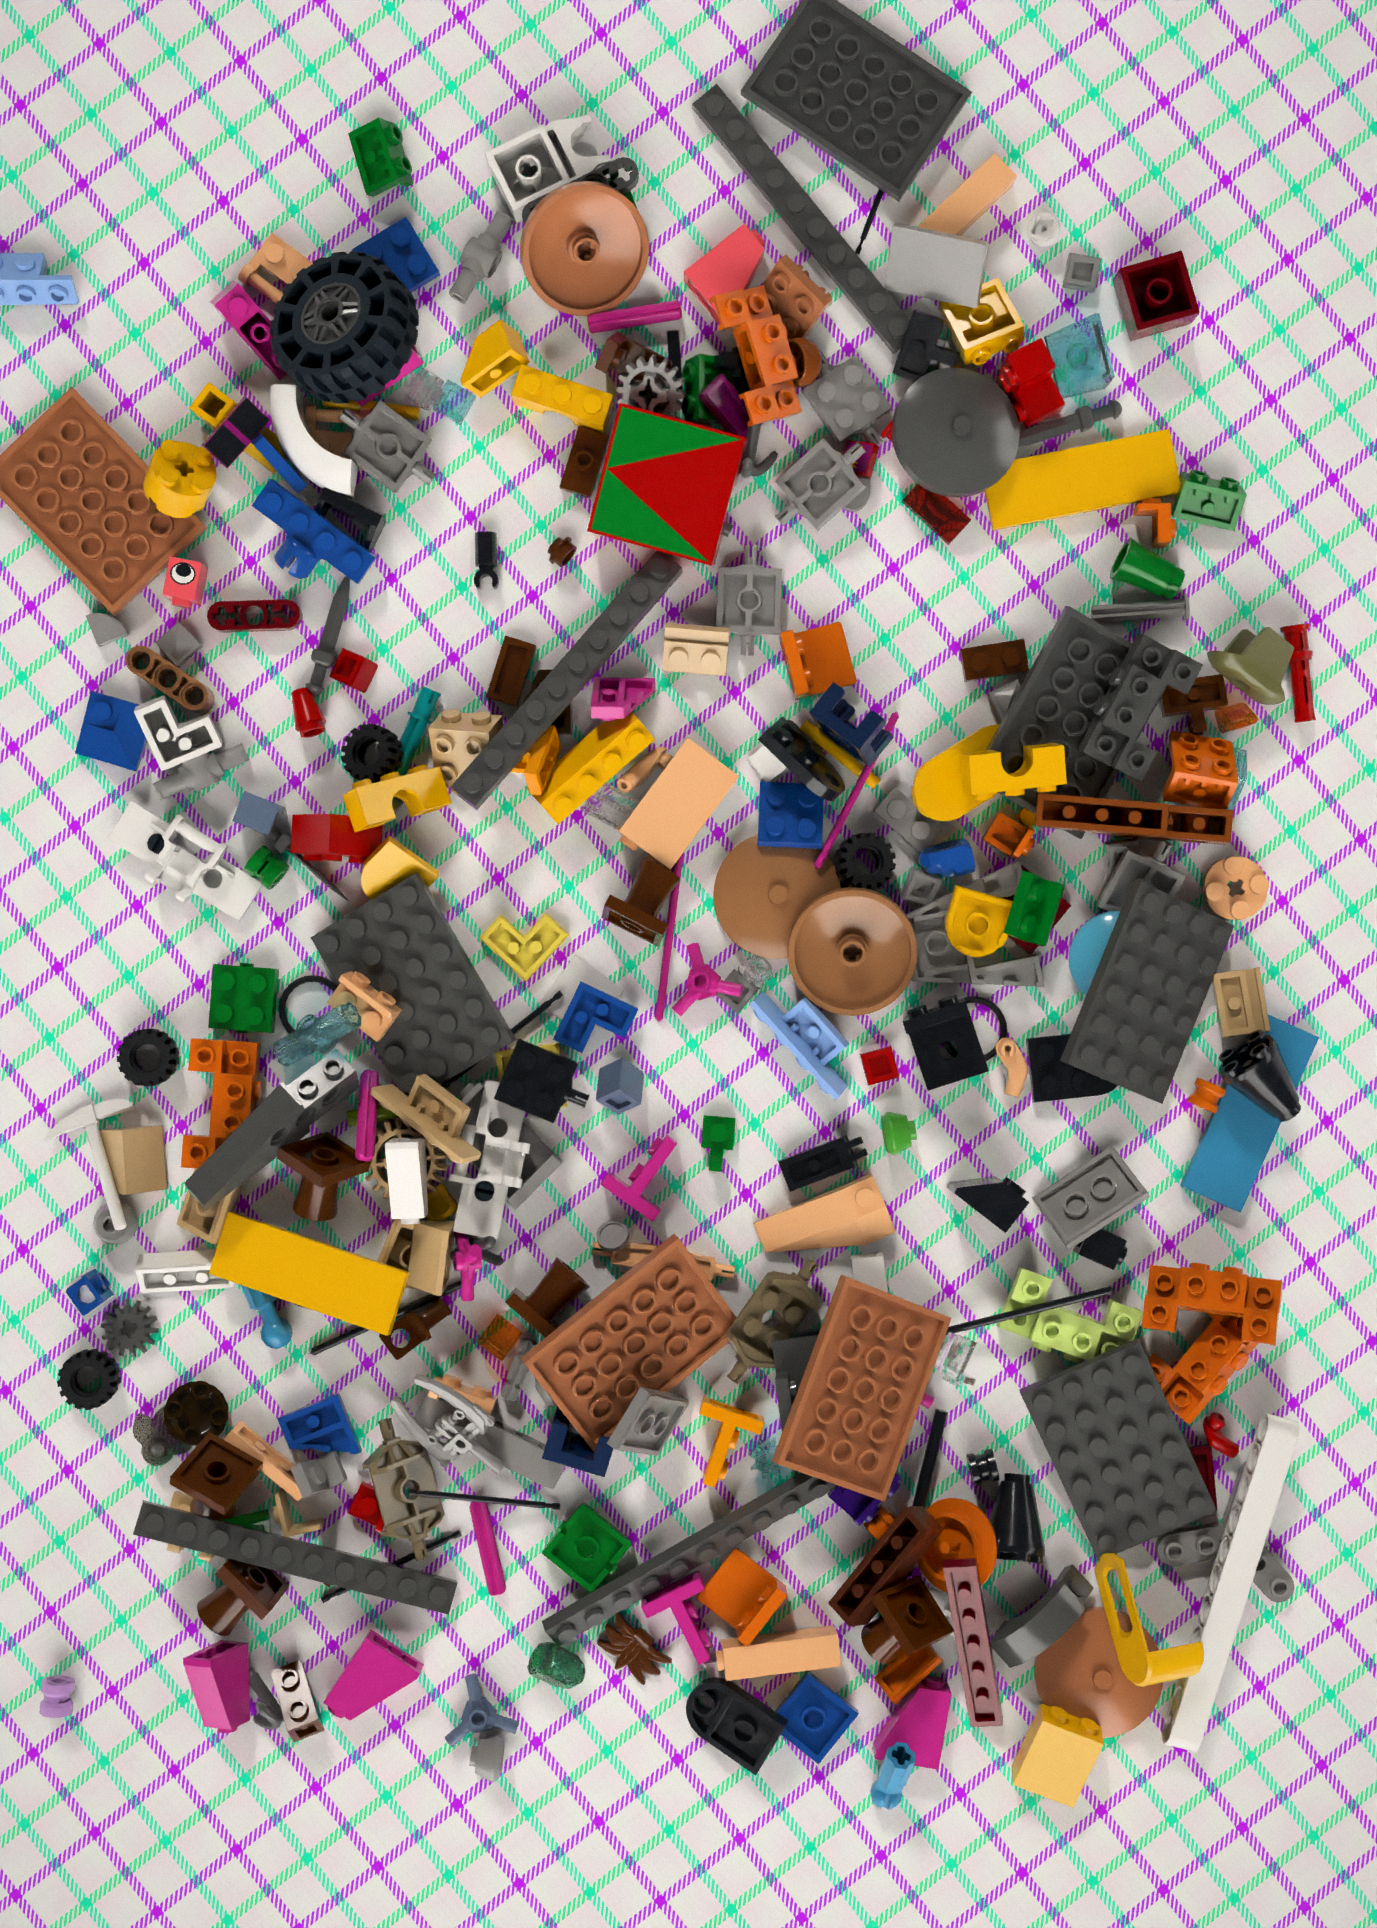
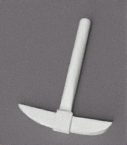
M111 1099L79 1108L77 1112L70 1114L57 1123L45 1138V1141L79 1127H83L86 1130L115 1230L126 1228L127 1223L98 1124L100 1119L137 1108L125 1099Z

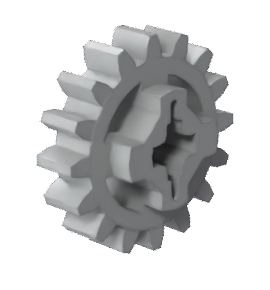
M652 354L648 362H646L643 356H639L637 366L630 361L626 365L627 372H621L618 376V379L623 383L618 384L615 391L623 393V396L618 399L617 404L623 403L675 418L674 410L680 411L684 405L678 399L686 396V391L679 389L685 382V379H676L675 374L679 369L677 366L672 369L667 368L669 359L665 358L660 364L657 363L656 355ZM645 371L642 381L636 380L632 382L634 376ZM660 375H662L668 383H666ZM649 384L652 386V392L656 393L653 398L650 396V391L645 390ZM666 401H670L668 406L657 411L659 402L666 403Z

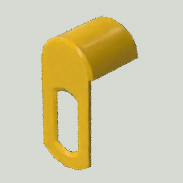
M1104 1553L1100 1557V1561L1097 1560L1094 1572L1118 1661L1127 1679L1136 1686L1144 1687L1197 1674L1204 1662L1203 1641L1149 1652L1124 1560L1115 1553ZM1111 1569H1115L1118 1573L1123 1591L1122 1594L1124 1595L1132 1624L1130 1632H1124L1119 1624L1107 1580L1108 1572Z

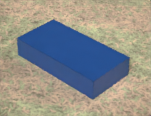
M259 433L252 440L253 446L297 494L307 486L263 435Z

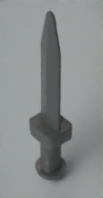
M1109 400V404L1092 410L1088 406L1077 408L1074 414L1021 431L1019 446L1038 443L1078 429L1081 432L1090 430L1097 421L1109 417L1118 418L1122 413V406L1116 400Z
M347 576L344 577L333 597L318 649L313 648L311 659L315 662L310 683H306V687L312 695H320L324 691L322 685L328 667H333L337 656L333 653L349 602L350 578Z
M273 826L269 835L264 834L274 842L273 847L280 854H284L286 851L290 853V835L282 834L275 826ZM290 853L327 887L348 901L343 893L309 861H304L301 854Z

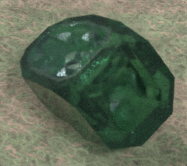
M551 1642L538 1644L532 1652L527 1666L529 1674L534 1678L555 1687L571 1689L581 1684L586 1672L584 1663L578 1655Z

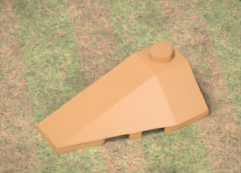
M871 1173L753 1223L765 1253L867 1245L895 1233L887 1207Z

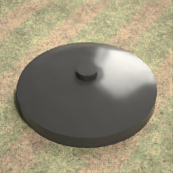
M942 368L925 374L907 389L894 412L892 441L900 464L907 474L920 486L942 496L968 497L984 492L1006 474L1018 451L1020 438L1019 423L1011 401L1004 391L991 379L969 369Z

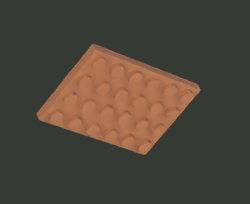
M71 387L0 455V498L91 593L116 616L168 566L170 556L177 558L207 527L194 513L187 518H175L165 515L156 509L157 504L150 497L148 500L143 489L144 478L149 466L85 399Z
M673 1234L520 1359L595 1453L599 1438L601 1436L611 1437L640 1387L669 1392L729 1343L725 1334L737 1317L681 1240Z
M840 1275L772 1462L885 1502L952 1318Z

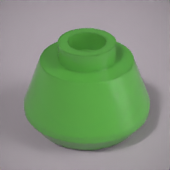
M886 1112L881 1117L883 1140L888 1153L897 1155L912 1146L911 1140L917 1139L914 1120L908 1121L906 1115Z

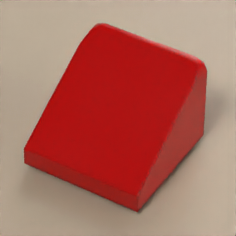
M342 648L329 677L365 693L378 665L361 655Z

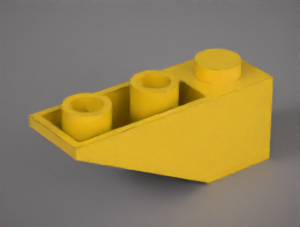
M208 382L189 408L197 418L215 430L237 403ZM265 426L259 433L265 437L285 460L287 456L282 450L276 434ZM252 443L244 449L243 452L273 474L276 473V470Z

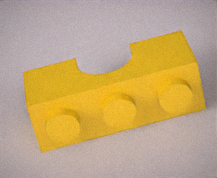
M523 364L520 366L511 393L514 405L544 414L545 411L555 412L571 419L574 425L605 434L614 407V397L612 394Z
M1047 743L1023 746V763L1016 772L1011 774L1006 773L1002 767L1001 752L986 750L960 753L963 792L974 795L975 800L994 798L993 793L1005 791L1006 796L1024 795L1025 789L1037 788V792L1056 791V785L1067 784L1064 745Z
M425 764L409 769V774L400 776L397 771L381 776V781L371 783L370 779L353 783V789L342 796L354 832L378 827L395 819L396 816L392 806L393 797L401 799L406 804L410 817L438 811L451 804L452 802L440 766L427 769Z

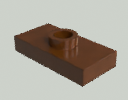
M581 426L578 427L559 486L561 490L591 498L610 439L609 435Z

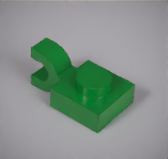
M703 1116L701 1147L710 1148L709 1171L722 1172L723 1149L733 1150L736 1118Z

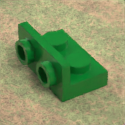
M378 117L348 133L366 195L374 197L398 184L406 187L413 185L411 176L412 166L405 156L402 146L403 136L395 123Z
M698 354L685 361L682 369V378L685 379L684 391H686V396L682 400L684 404L682 413L684 414L685 421L720 424L698 397L722 373L733 385L732 371L714 369V356Z
M1191 470L1190 473L1180 472L1179 479L1181 485L1171 512L1172 516L1235 531L1247 497L1246 492L1240 486V482L1228 477H1222L1221 481L1211 479L1207 473L1198 470Z
M1022 871L1003 933L1018 940L1046 946L1062 898L1064 885L1045 880L1034 873Z

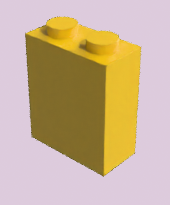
M1041 1703L1011 1766L1013 1785L1073 1808L1104 1745L1101 1726L1091 1719H1081L1068 1714L1060 1707H1050Z

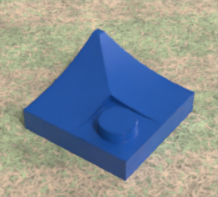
M91 691L75 754L137 771L147 743V739L134 713L135 707L141 704Z

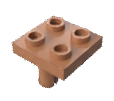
M785 255L778 260L762 285L765 287L773 315L780 313L782 323L787 329V339L806 338L826 308L831 304L832 296L829 292L825 294L826 289L818 287L809 278L807 270L802 271L804 268L802 265H796Z

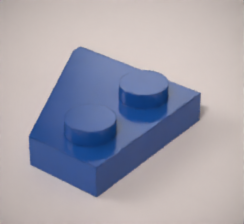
M339 1393L278 1418L289 1449H315L321 1452L343 1451L350 1452V1454H358L362 1451Z

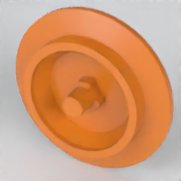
M947 1498L933 1503L926 1510L944 1530L918 1561L922 1573L935 1587L947 1592L943 1571L944 1560L977 1558L982 1586L992 1574L997 1558L996 1536L989 1519L981 1509L964 1499Z

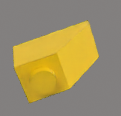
M500 319L475 338L462 373L461 385L482 398L520 369L521 364L527 365L530 361L519 332Z

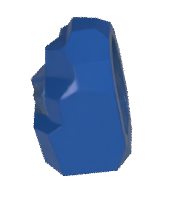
M965 839L950 840L933 845L920 851L918 856L919 865L923 866L929 874L940 873L943 877H959L975 872L976 865L972 848Z

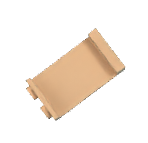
M686 738L626 822L617 830V832L623 835L619 841L634 852L639 847L648 854L645 860L655 862L671 870L739 778V775L691 739Z

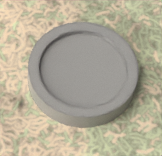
M611 1220L599 1227L596 1237L602 1249L617 1251L627 1244L629 1232L624 1223Z

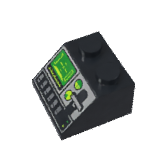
M993 1176L953 1181L947 1185L948 1189L1004 1233L1008 1231L1029 1204V1201L1022 1197L1026 1191L1007 1177L1003 1181Z

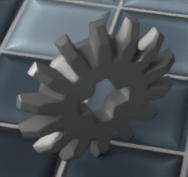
M129 1299L124 1300L123 1309H120L118 1304L115 1303L112 1305L115 1314L112 1315L107 1311L104 1314L110 1320V1324L101 1323V1328L108 1329L110 1333L103 1335L102 1339L112 1338L113 1342L108 1349L113 1350L116 1345H119V1356H123L125 1349H129L131 1357H136L135 1348L138 1347L145 1353L148 1350L144 1343L147 1342L154 1345L156 1342L149 1335L150 1333H159V1328H151L150 1323L158 1319L156 1316L148 1318L146 1314L151 1308L147 1306L141 1311L139 1309L141 1301L139 1300L136 1301L134 1307H130ZM124 1320H129L131 1324H137L138 1329L134 1331V1337H130L128 1333L122 1334L121 1328L125 1326Z

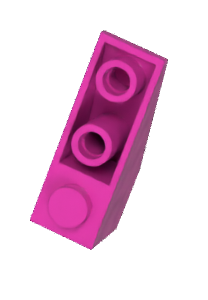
M232 281L210 303L278 380L281 381L287 373L278 364L277 356L274 355L271 339L274 337L271 335V321L239 283Z

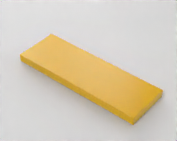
M1170 429L1014 459L1006 474L984 492L992 531L1141 502L1143 499L1177 495L1181 484Z
M230 1211L227 1213L208 1274L389 1336L391 1335L410 1272Z

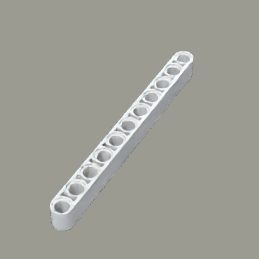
M1264 1413L1260 1418L1189 1644L1203 1641L1204 1662L1200 1671L1194 1676L1177 1679L1162 1728V1742L1166 1745L1192 1752H1197L1201 1745L1297 1444L1300 1429L1297 1421Z

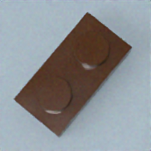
M1024 639L960 649L964 682L1029 671Z

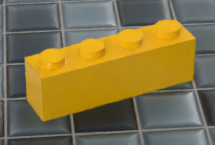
M632 712L624 719L603 721L555 763L543 795L532 794V796L554 821L560 824L655 739Z

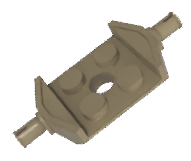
M807 1258L798 1274L794 1272L792 1274L776 1271L768 1272L726 1332L727 1340L736 1352L735 1357L738 1359L727 1377L736 1384L739 1383L748 1367L775 1368L772 1342L778 1339L791 1338L811 1308L816 1311L819 1310L820 1306L807 1286V1281L817 1267H819L813 1260ZM769 1310H774V1317L771 1321L762 1323L763 1315Z
M386 1418L378 1421L384 1439L382 1441L383 1444L364 1461L362 1466L363 1469H369L385 1526V1530L380 1531L381 1535L409 1539V1542H412L415 1560L421 1561L429 1557L423 1538L428 1537L427 1533L441 1522L444 1510L440 1498L416 1495L407 1499L404 1496L403 1486L409 1480L417 1491L438 1492L426 1448L419 1442L401 1440V1437H395L392 1418Z

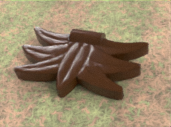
M621 1612L616 1613V1621L620 1632L606 1623L605 1630L610 1642L602 1639L597 1640L598 1646L618 1657L615 1669L617 1670L627 1665L633 1676L642 1685L646 1681L642 1671L651 1675H660L661 1673L660 1669L652 1661L663 1664L672 1663L671 1657L655 1648L653 1645L655 1639L641 1626L637 1629L632 1627L624 1619Z

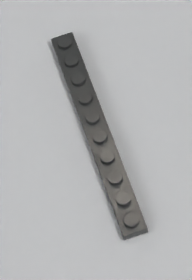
M717 84L692 103L694 112L880 339L895 354L901 349L910 323L909 317Z
M655 551L451 786L452 792L478 810L683 573L682 567L662 552Z
M804 1473L795 1475L542 1621L545 1632L558 1647L572 1641L576 1636L594 1626L600 1625L604 1620L616 1613L628 1609L632 1604L657 1592L660 1588L677 1578L685 1576L696 1567L713 1560L717 1555L731 1547L741 1544L743 1540L761 1530L767 1529L771 1524L785 1516L795 1513L804 1505L823 1497L827 1492L836 1488V1485Z
M145 1500L142 1502L133 1535L448 1615L458 1584L453 1579Z

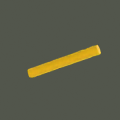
M349 400V403L323 401V407L345 409L347 407L350 411H361V408L372 410L377 401L371 400L362 407L353 400ZM383 402L404 419L419 420V407Z
M806 719L800 727L801 731L859 778L865 766ZM870 772L865 783L874 789L881 779L873 772Z

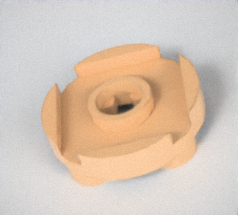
M1231 856L1216 861L1207 869L1202 879L1205 905L1214 915L1222 919H1246L1257 913L1265 903L1269 881L1265 877L1263 870L1248 858ZM1229 881L1233 883L1239 881L1241 883L1242 893L1240 895L1235 894L1232 897L1228 894L1230 892V888L1227 886Z

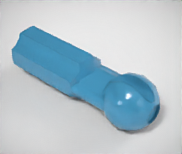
M241 1285L250 1309L258 1310L264 1323L260 1331L262 1341L265 1345L274 1349L286 1346L293 1334L292 1326L286 1319L279 1317L274 1305L277 1297Z
M896 1742L894 1746L887 1749L877 1780L871 1786L872 1802L880 1809L885 1807L891 1810L901 1801L903 1787L906 1786L915 1764V1752L909 1748L907 1743Z

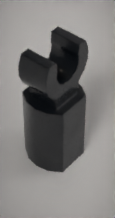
M495 532L475 533V566L479 567V571L474 576V584L477 589H481V580L486 576L492 578L493 589H497L499 585L498 576L493 571V567L497 566V533Z

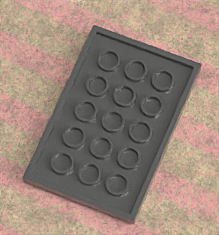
M802 0L741 89V96L898 202H900L972 94V91L837 0Z
M1064 607L986 750L1001 752L1002 767L1006 773L1011 774L1016 772L1023 763V746L1047 743L1062 744L1065 750L1067 784L1056 785V791L1037 792V788L1025 789L1024 795L1006 796L1005 791L997 792L998 794L1034 814L1037 793L1105 798L1119 771L1079 752L1077 749L1095 716L1094 708L1098 700L1106 695L1111 686L1109 679L1113 671L1122 665L1133 643L1072 607ZM1166 684L1164 685V687H1163V689H1162V691H1161V693H1160V695H1159V697H1158V699H1157L1155 705L1153 706V708H1152V710H1151V712H1150V714H1149V716H1148V718H1147V720H1146L1144 726L1146 725V723H1147L1149 717L1151 716V714H1152L1153 710L1155 709V707H1156L1158 701L1160 700V698H1161L1163 692L1165 691V689H1166V687H1167ZM1064 830L1079 839H1082L1085 832Z
M419 873L411 875L310 937L338 985L340 984L338 979L342 974L350 971L359 972L370 980L371 983L369 985L378 992L383 991L391 995L396 1000L395 1005L402 1009L380 1041L376 1042L370 1036L368 1037L398 1089L407 1096L410 1094L417 1075L426 1074L440 1085L516 1040Z
M1133 879L1060 1061L1163 1104L1212 983V974L1216 973L1234 925L1143 881Z
M1138 1338L1019 1389L1098 1561H1100V1557L1104 1553H1120L1217 1512Z

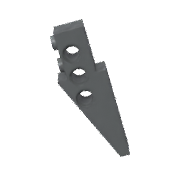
M335 1049L287 1086L283 1082L280 1083L184 1183L186 1189L207 1211L274 1160L278 1155L279 1147L299 1141L310 1132L309 1126L359 1089L356 1070Z

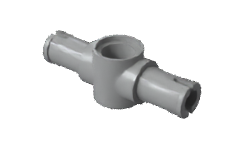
M497 211L484 234L480 233L478 238L471 237L465 245L460 257V262L462 263L460 268L462 271L449 291V295L454 300L465 304L477 282L482 281L484 277L490 278L496 271L502 257V252L500 251L502 247L500 244L513 224L512 218L504 212Z
M242 743L218 754H214V752L209 754L207 752L181 763L182 766L178 768V772L153 783V786L160 800L186 789L197 792L221 781L220 777L224 776L223 772L249 761V757Z

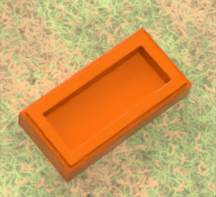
M931 1645L909 1656L903 1650L893 1663L888 1664L874 1679L889 1699L897 1705L943 1659Z

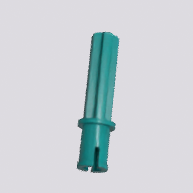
M424 686L421 687L412 712L408 711L410 717L400 738L403 747L399 748V750L404 752V757L399 758V761L402 762L401 768L396 767L395 769L399 772L400 776L406 775L426 726L432 723L429 719L438 698L441 696L440 693Z

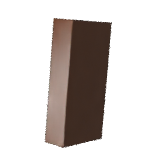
M505 635L486 694L487 698L518 707L536 645Z

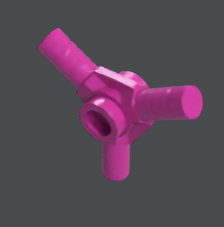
M692 943L686 946L693 969L689 971L686 993L672 1007L678 1015L682 1016L697 999L700 1001L716 996L718 992L741 997L743 985L721 980V977L709 965H705L699 943Z
M454 1232L458 1251L453 1252V1267L455 1271H460L461 1300L473 1301L475 1270L482 1269V1249L479 1245H470L467 1234Z

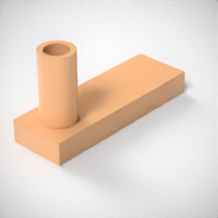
M240 1420L224 1440L262 1461V1472L294 1499L299 1501L302 1496L291 1471V1467L295 1465Z

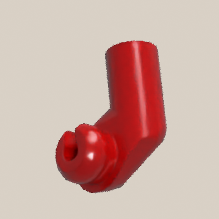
M1213 1412L1210 1416L1204 1418L1202 1424L1207 1441L1212 1448L1232 1459L1238 1454L1239 1445L1223 1436L1221 1429L1225 1426V1419L1220 1413Z

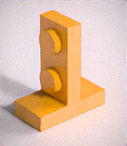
M551 725L511 771L524 774L530 794L543 795L562 748L554 725Z
M703 1396L699 1406V1414L721 1421L703 1474V1484L715 1488L718 1479L724 1480L729 1462L725 1461L728 1448L734 1450L740 1433L735 1428L739 1427L761 1435L765 1422L764 1417Z

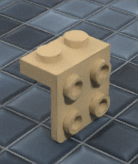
M457 709L442 711L428 727L434 768L440 766L446 786L451 787L500 731L503 727L502 715H490L486 711L462 713Z

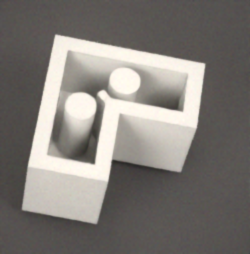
M166 694L135 707V716L161 771L222 746V739L209 711L179 724Z

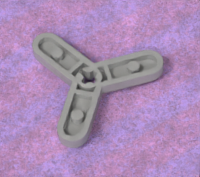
M1246 1461L1239 1468L1222 1521L1169 1531L1157 1539L1155 1551L1164 1564L1180 1566L1216 1559L1221 1543L1219 1540L1223 1537ZM1264 1546L1253 1582L1271 1601L1277 1603L1284 1602L1294 1592V1581Z

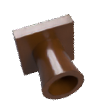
M641 859L635 879L625 901L610 895L604 905L601 918L658 947L668 923L656 917L668 896L680 882V878L669 869L655 862Z
M329 1132L281 1146L278 1149L277 1159L302 1175L299 1191L293 1203V1210L300 1217L312 1221L333 1219L338 1213V1182L368 1172L371 1162L357 1160L355 1149Z
M556 1257L546 1275L528 1297L515 1287L507 1296L505 1303L546 1338L559 1327L555 1319L579 1295L586 1291L590 1285L565 1262Z
M208 1432L170 1476V1485L193 1497L190 1503V1512L223 1520L233 1517L236 1510L235 1502L262 1471L263 1462Z
M227 1559L215 1573L224 1583L198 1602L197 1611L203 1623L211 1631L221 1636H228L249 1609L262 1620L289 1588V1585L274 1570Z
M917 1575L877 1593L872 1598L873 1603L882 1616L863 1627L861 1639L864 1648L873 1659L883 1664H891L903 1650L909 1656L948 1637L954 1632V1629L921 1577Z

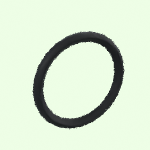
M304 976L293 981L284 990L279 1002V1017L286 1031L294 1038L308 1043L322 1042L338 1032L342 1027L345 1017L339 1013L336 1024L325 1034L306 1036L298 1033L288 1022L285 1011L286 1001L296 987L306 982L324 984L333 992L338 986L331 980L321 976Z
M978 996L964 997L966 1004L979 1003L989 1007L996 1014L1000 1023L999 1040L1007 1036V1023L997 1005L986 998ZM949 1041L942 1043L949 1054L953 1057L957 1055V1051L951 1046ZM995 1047L984 1055L986 1061L997 1054Z

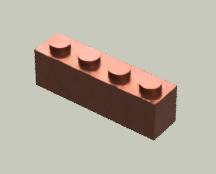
M923 1506L905 1507L828 1604L849 1627L867 1625L878 1612L872 1598L877 1593L901 1583L943 1532L944 1528Z

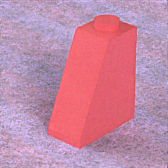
M745 223L684 271V282L718 325H721L715 303H710L709 299L715 295L738 289H748L764 257V240L755 229L750 231Z

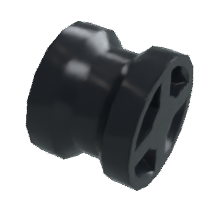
M987 1449L983 1454L977 1456L973 1453L966 1455L974 1487L981 1485L986 1480H991L992 1482L1000 1481L992 1449Z

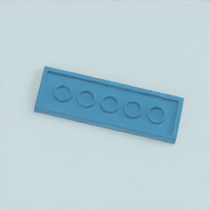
M1268 1015L1270 1031L1264 1032V1034L1270 1035L1278 1044L1296 1089L1319 1037ZM1226 1083L1223 1089L1227 1091L1224 1097H1221L1217 1103L1219 1109L1216 1114L1212 1113L1180 1186L1241 1213L1281 1121L1278 1118H1273Z

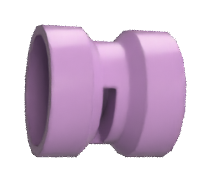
M56 1675L42 1679L41 1691L44 1693V1699L40 1703V1714L42 1716L61 1718L72 1714L73 1701L70 1699V1696L74 1691V1678Z

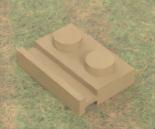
M666 623L662 671L726 676L730 628Z
M1260 967L1212 974L1221 1037L1249 1035L1256 1030L1269 1032L1270 1024Z

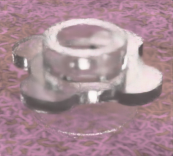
M750 955L747 958V963L745 965L741 964L738 967L740 976L744 977L755 989H762L764 982L773 977L772 967L768 960L758 955Z

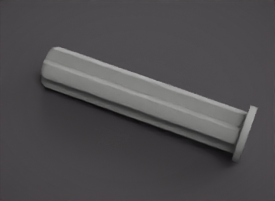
M1184 594L1182 599L1095 605L1091 607V619L1097 623L1183 616L1184 620H1188L1190 612L1188 595Z

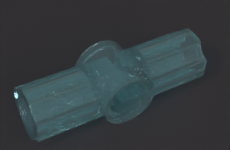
M350 1002L334 1008L319 1018L311 1014L306 1015L298 1023L296 1031L274 1042L273 1053L276 1055L278 1062L285 1067L294 1064L315 1051L322 1055L328 1054L335 1047L340 1037L361 1026V1016L357 1012L356 1006Z

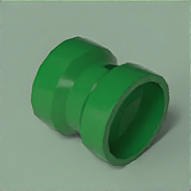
M264 845L253 854L245 865L244 870L251 876H258L261 879V884L268 890H271L285 876L290 866L283 860L275 859L273 852Z

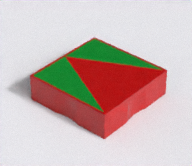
M619 403L587 531L706 565H715L727 522L728 503L731 493L737 484L749 438Z

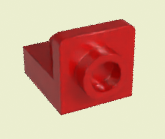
M362 1481L348 1514L375 1525V1531L381 1533L380 1531L383 1530L384 1523L374 1486Z

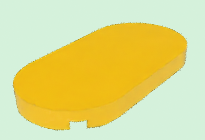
M989 725L976 730L929 759L917 769L913 785L911 786V796L916 808L922 815L936 821H952L989 800H975L974 795L963 792L960 753L985 751L999 725Z

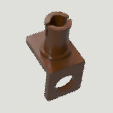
M438 1298L437 1301L418 1315L413 1311L405 1314L394 1323L391 1335L379 1334V1338L392 1356L399 1360L423 1341L431 1339L432 1336L429 1330L452 1313L447 1304L441 1298ZM397 1329H403L409 1334V1342L403 1348L395 1347L391 1341L392 1333Z

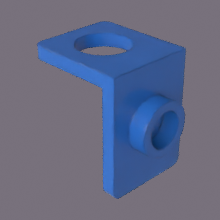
M96 1269L84 1274L79 1281L66 1289L67 1295L82 1315L88 1314L114 1295L110 1289L111 1285L108 1279ZM83 1285H87L94 1295L95 1300L93 1302L85 1303L79 1298V1289Z

